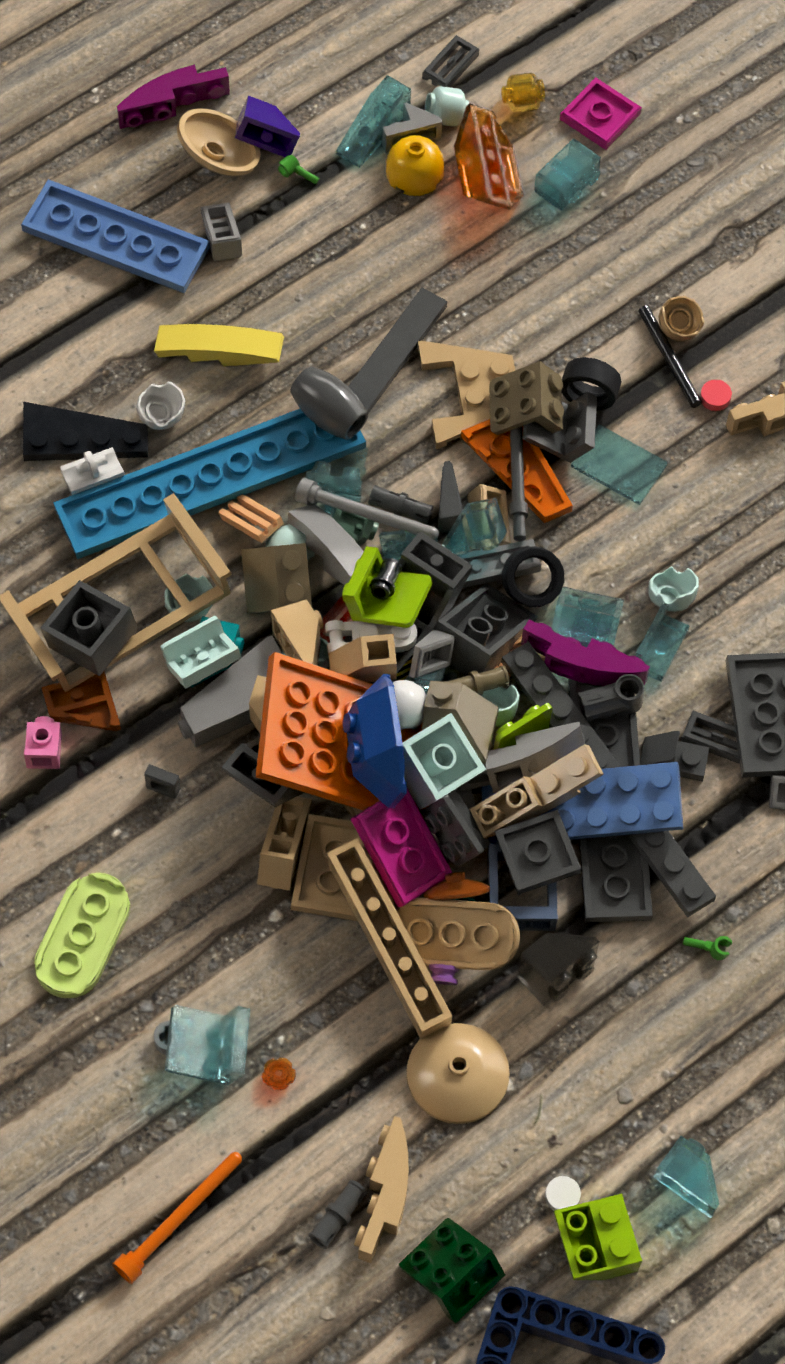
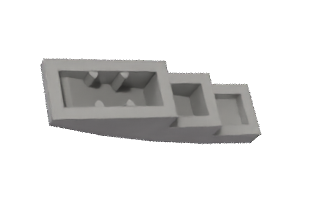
M316 504L288 511V523L306 535V547L323 558V570L343 585L348 583L354 572L356 561L361 558L364 552L351 535Z

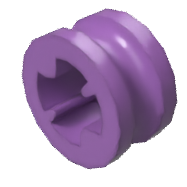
M429 964V969L432 971L431 977L435 984H458V980L454 976L455 973L459 972L458 968L452 965Z

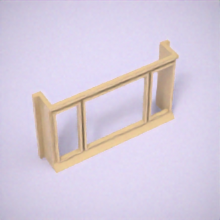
M174 493L163 499L168 512L166 517L32 596L17 603L9 590L0 595L1 604L52 681L57 679L65 692L95 674L81 666L65 676L27 617L53 602L58 607L63 601V596L68 594L79 580L87 583L137 552L142 551L180 605V608L131 636L107 667L231 594L226 579L232 575L231 571ZM175 530L180 534L216 585L191 601L187 599L150 546Z

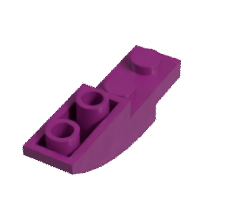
M194 64L163 74L132 92L117 106L120 129L137 127L144 123L163 121L177 116L176 106L190 105L194 102L211 98L217 99L229 95V75L226 67L197 73Z
M530 619L523 628L521 645L529 641L537 653L545 656L544 663L549 670L557 675L597 686L616 683L621 676L626 674L638 676L644 683V686L647 682L650 666L646 665L642 659L636 656H628L618 651L608 642H600L592 638L586 648L578 640L572 637H564L554 632L548 625L536 623Z

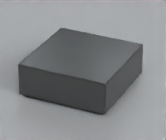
M150 764L148 765L144 773L147 789L173 799L176 798L181 789L179 775Z

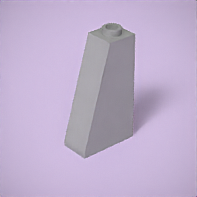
M272 635L266 637L180 707L181 720L178 721V726L185 739L190 738L195 748L252 723L250 720L249 701L257 675L266 677L269 656L274 652L282 654Z

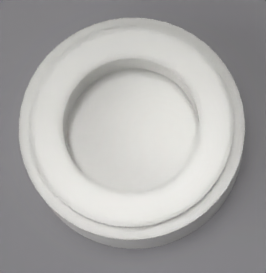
M559 1176L552 1179L545 1192L546 1203L553 1211L578 1205L581 1197L579 1185L575 1180L567 1176Z

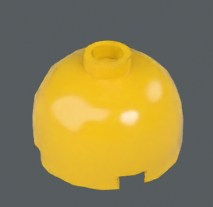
M420 135L404 137L394 144L389 151L386 159V177L393 188L396 189L398 187L404 190L406 195L422 196L431 193L444 177L443 154L439 147L429 138Z

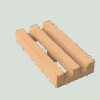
M244 494L237 497L238 501L236 503L231 500L227 504L228 510L222 508L218 512L223 521L260 543H263L284 524L280 515ZM239 514L248 519L253 525H258L265 530L262 532L235 515Z

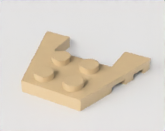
M418 341L417 348L422 371L453 367L462 412L461 416L432 419V431L436 449L447 446V442L456 438L461 440L462 430L490 419L489 384L493 379L515 371L513 355Z

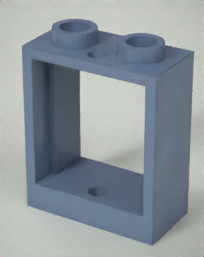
M498 842L489 844L487 853V879L490 886L488 902L498 904V861H504ZM557 882L547 885V906H503L513 914L520 931H555L558 920Z

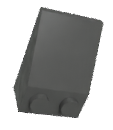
M485 583L438 620L434 630H440L455 636L450 666L461 672L464 676H468V673L472 671L480 673L492 670L497 665L499 666L502 656L508 654L513 649L514 643L522 636L523 628L530 619L535 622L538 616L488 583Z

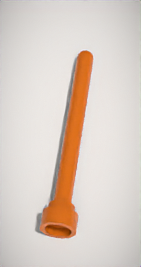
M232 1152L134 1252L129 1251L126 1255L122 1253L112 1263L114 1269L123 1279L133 1284L142 1274L141 1269L145 1266L143 1262L242 1162L241 1154Z

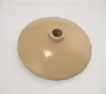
M192 109L184 113L178 122V138L186 153L199 165L214 173L225 176L246 175L252 172L260 161V148L235 139L238 121L226 114L211 109Z
M453 1023L423 1039H419L415 1044L407 1064V1083L415 1102L433 1118L453 1124L471 1123L486 1117L501 1103L509 1083V1064L501 1045L489 1033L469 1024ZM460 1061L465 1064V1068L463 1070H456L453 1064Z

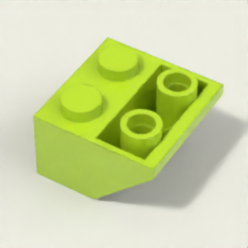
M622 1193L554 1210L573 1280H607L638 1272L642 1258Z

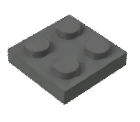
M558 810L495 831L496 840L518 895L581 873L580 864Z

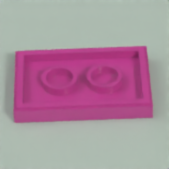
M408 789L407 794L395 808H388L381 801H378L350 819L397 907L406 905L443 881L445 874L452 873Z

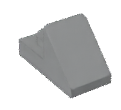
M403 103V122H395L383 127L382 145L385 153L388 154L391 147L400 139L410 135H420L429 138L433 142L441 140V117L409 103Z

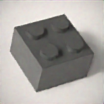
M79 580L40 629L50 649L100 676L135 633L138 626L130 607Z

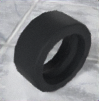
M587 357L575 358L568 362L562 377L563 388L561 393L569 402H572L584 393L590 392L597 396L596 411L606 410L612 407L617 399L622 383L621 376L614 367L601 360ZM584 382H589V383L595 384V385H597V386H591V385L586 384V383H584Z
M537 546L523 547L514 551L508 557L502 569V584L506 593L515 602L528 607H542L553 602L561 593L565 583L564 568L560 559L551 551ZM529 558L543 560L551 571L549 587L538 595L523 593L515 582L517 567L522 561Z

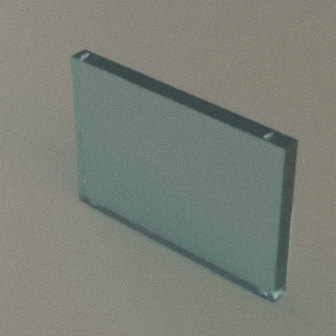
M600 424L595 429L594 449L571 463V467L638 505L643 502L668 465V462Z

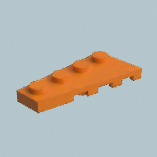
M490 419L462 430L461 438L512 490L510 431L500 435L494 434L490 429ZM523 439L525 502L528 503V507L543 523L572 512L573 505L540 448Z

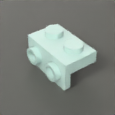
M217 616L203 621L161 645L168 669L185 689L242 658L239 648L224 633Z

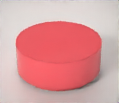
M710 380L703 385L700 398L702 405L711 411L724 410L730 403L732 391L730 386L724 381Z

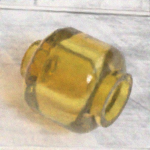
M534 73L510 75L506 86L501 88L503 103L508 104L511 111L515 113L538 110L541 103L545 102L543 79H538Z

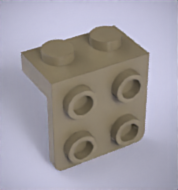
M541 361L493 379L489 384L491 432L500 435L534 421L551 433L563 430L562 417L564 415V408L562 405L561 390L563 382L561 376Z

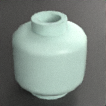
M439 86L432 93L427 94L425 111L441 117L442 125L458 126L463 118L468 117L470 102L465 99L461 89Z

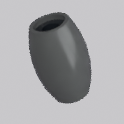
M310 366L299 374L291 386L290 392L302 412L319 428L329 434L349 440L361 430L367 421L368 413L358 396L344 382L329 372Z

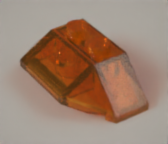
M469 103L465 108L454 144L463 195L510 210L524 196L514 147L504 129L495 120L497 117L493 110Z

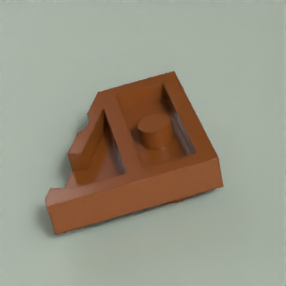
M105 671L100 676L95 674L67 692L63 690L60 683L41 687L49 717L53 718L54 722L112 731L121 730Z

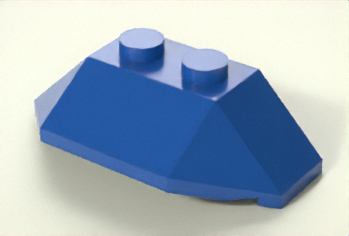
M383 674L355 702L348 713L344 715L343 730L347 733V760L351 763L353 776L388 808H395L407 794V786L404 780V751L394 685L390 674Z

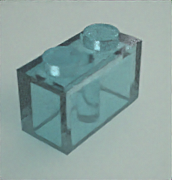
M573 138L536 174L534 192L562 211L569 203L574 204L578 200L585 187L588 185L592 186L598 180L601 173L599 171L601 157Z

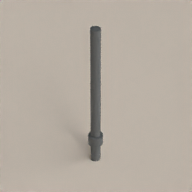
M521 426L510 430L512 502L509 504V515L513 520V539L515 541H524L526 539L525 519L528 518V503L525 502L523 434Z

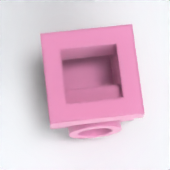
M47 716L37 717L35 722H27L24 749L27 768L60 769L62 740L60 722H54L53 718Z

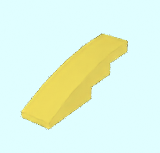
M160 325L154 352L158 357L186 355L191 362L219 360L224 367L277 363L280 360L284 336L282 333L225 325Z

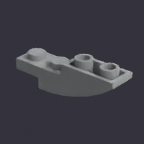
M580 722L515 736L516 745L489 751L486 763H482L486 770L459 786L460 791L491 785L493 793H496L523 776H533L585 744Z

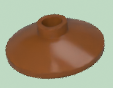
M454 872L445 874V881L436 884L424 892L423 896L431 900L467 898L488 893L490 886L479 881L465 879V872Z

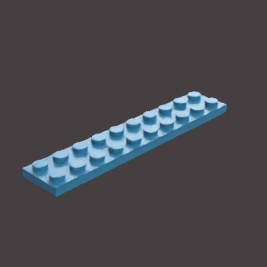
M297 409L53 502L54 509L76 558L80 559L119 544L166 517L168 512L163 499L173 493L191 516L233 500L242 494L246 495L365 449L366 440L361 431L349 440L329 434L312 422L301 409Z

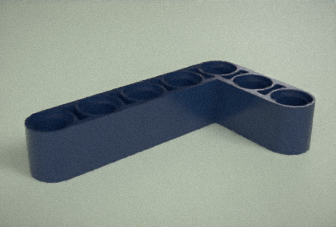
M509 1286L503 1288L496 1297L476 1364H510L520 1331L619 1364H660L665 1354L666 1346L661 1336L655 1332L518 1287ZM508 1299L514 1300L519 1304L520 1310L513 1314L507 1313L503 1310L501 1303ZM542 1310L548 1311L553 1315L554 1322L549 1325H543L537 1321L535 1314ZM573 1322H582L588 1328V1333L584 1336H576L572 1333L569 1326ZM496 1333H503L509 1338L510 1344L499 1348L491 1342L490 1338ZM608 1333H615L620 1336L623 1343L620 1347H610L605 1342L604 1336ZM649 1344L654 1347L657 1356L652 1359H646L640 1354L638 1348L640 1345Z

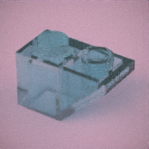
M497 498L467 503L442 546L457 556L464 555L473 549L481 548L482 551H488L498 547L507 531Z

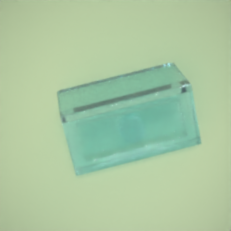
M664 602L636 653V657L642 659L646 665L650 666L648 676L660 682L663 681L690 627L667 616L669 604Z

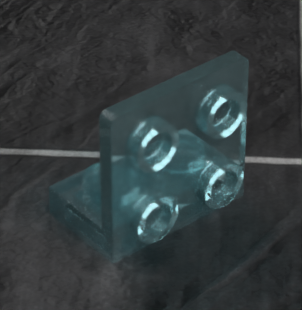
M180 1005L173 1006L170 1014L165 1071L229 1085L245 1073L250 1008L237 1006L226 1015H220Z

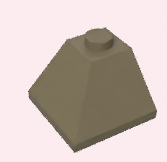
M430 681L423 709L422 730L452 713L481 762L486 763L499 709L498 706L462 683Z

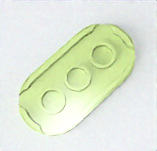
M91 873L82 879L78 878L69 885L37 950L34 961L37 979L41 986L54 996L76 998L92 990L101 978L130 913L128 893L122 883L109 874Z

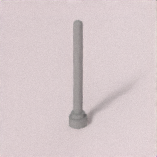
M302 478L297 486L295 493L296 502L308 506L311 503L317 504L319 502L415 535L421 531L433 540L439 535L435 527L323 491L316 481Z

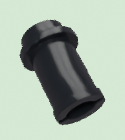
M393 558L383 560L377 577H374L370 582L371 593L374 597L385 600L394 594V584L402 570L401 564L397 566L399 563Z

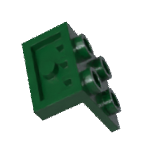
M446 1218L399 1263L404 1273L435 1296L445 1315L455 1324L506 1275L492 1249L450 1218Z

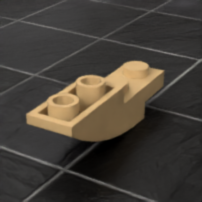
M785 381L781 382L778 395L770 394L763 397L760 401L750 404L741 403L731 409L726 423L730 435L759 427L763 437L784 429Z
M584 744L533 776H523L472 807L470 811L483 838L487 839L494 836L495 831L537 817L580 794L579 789L604 774L590 746Z
M394 1116L391 1126L384 1125L378 1144L383 1146L378 1158L372 1156L366 1172V1176L370 1177V1190L380 1194L373 1193L367 1209V1213L371 1214L370 1221L367 1227L361 1225L354 1246L359 1247L358 1259L372 1263L383 1231L397 1236L406 1202L409 1173L408 1148L402 1120Z

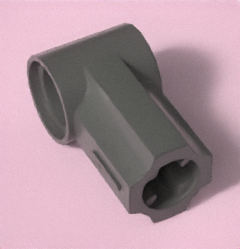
M626 674L621 676L616 683L578 693L583 716L587 721H591L619 712L625 714L638 712L643 704L644 683L638 676ZM632 691L636 696L625 697L622 693Z

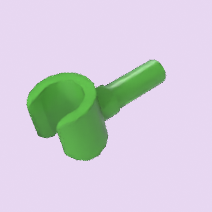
M288 155L279 162L278 171L284 177H289L295 172L314 184H317L320 179L303 169L297 158L293 155Z
M720 936L714 942L684 937L683 945L710 951L711 956L716 960H723L730 954L721 951L718 945L729 947L732 944V940L727 936Z

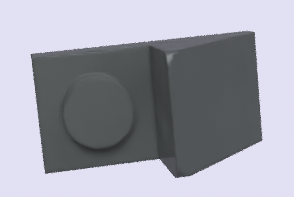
M671 731L644 738L640 765L678 762L680 777L703 782L709 747L678 741L680 731Z

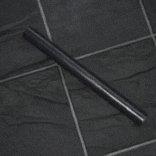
M649 305L642 306L638 312L691 408L700 406L702 404L701 398L667 337L660 329V325Z

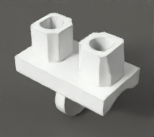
M113 447L93 455L91 451L84 452V458L60 466L61 473L71 495L125 475Z

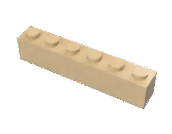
M358 838L328 852L327 864L420 1039L450 1025L453 1016Z

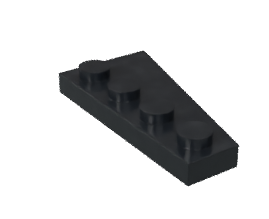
M23 402L24 461L79 460L84 458V452L91 451L93 455L113 447L117 458H148V426L146 424Z

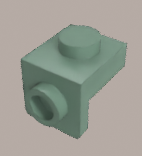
M337 508L334 509L332 518L351 535L360 547L367 540H373L379 523Z

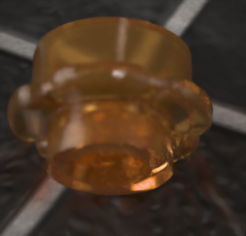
M281 1057L276 1060L272 1058L264 1064L262 1080L265 1085L274 1090H284L294 1082L296 1071L292 1069V1063L288 1059ZM276 1071H281L282 1075L277 1076L275 1073Z

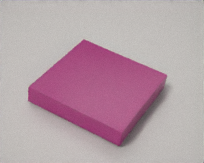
M595 77L560 113V120L606 150L641 114L642 107Z

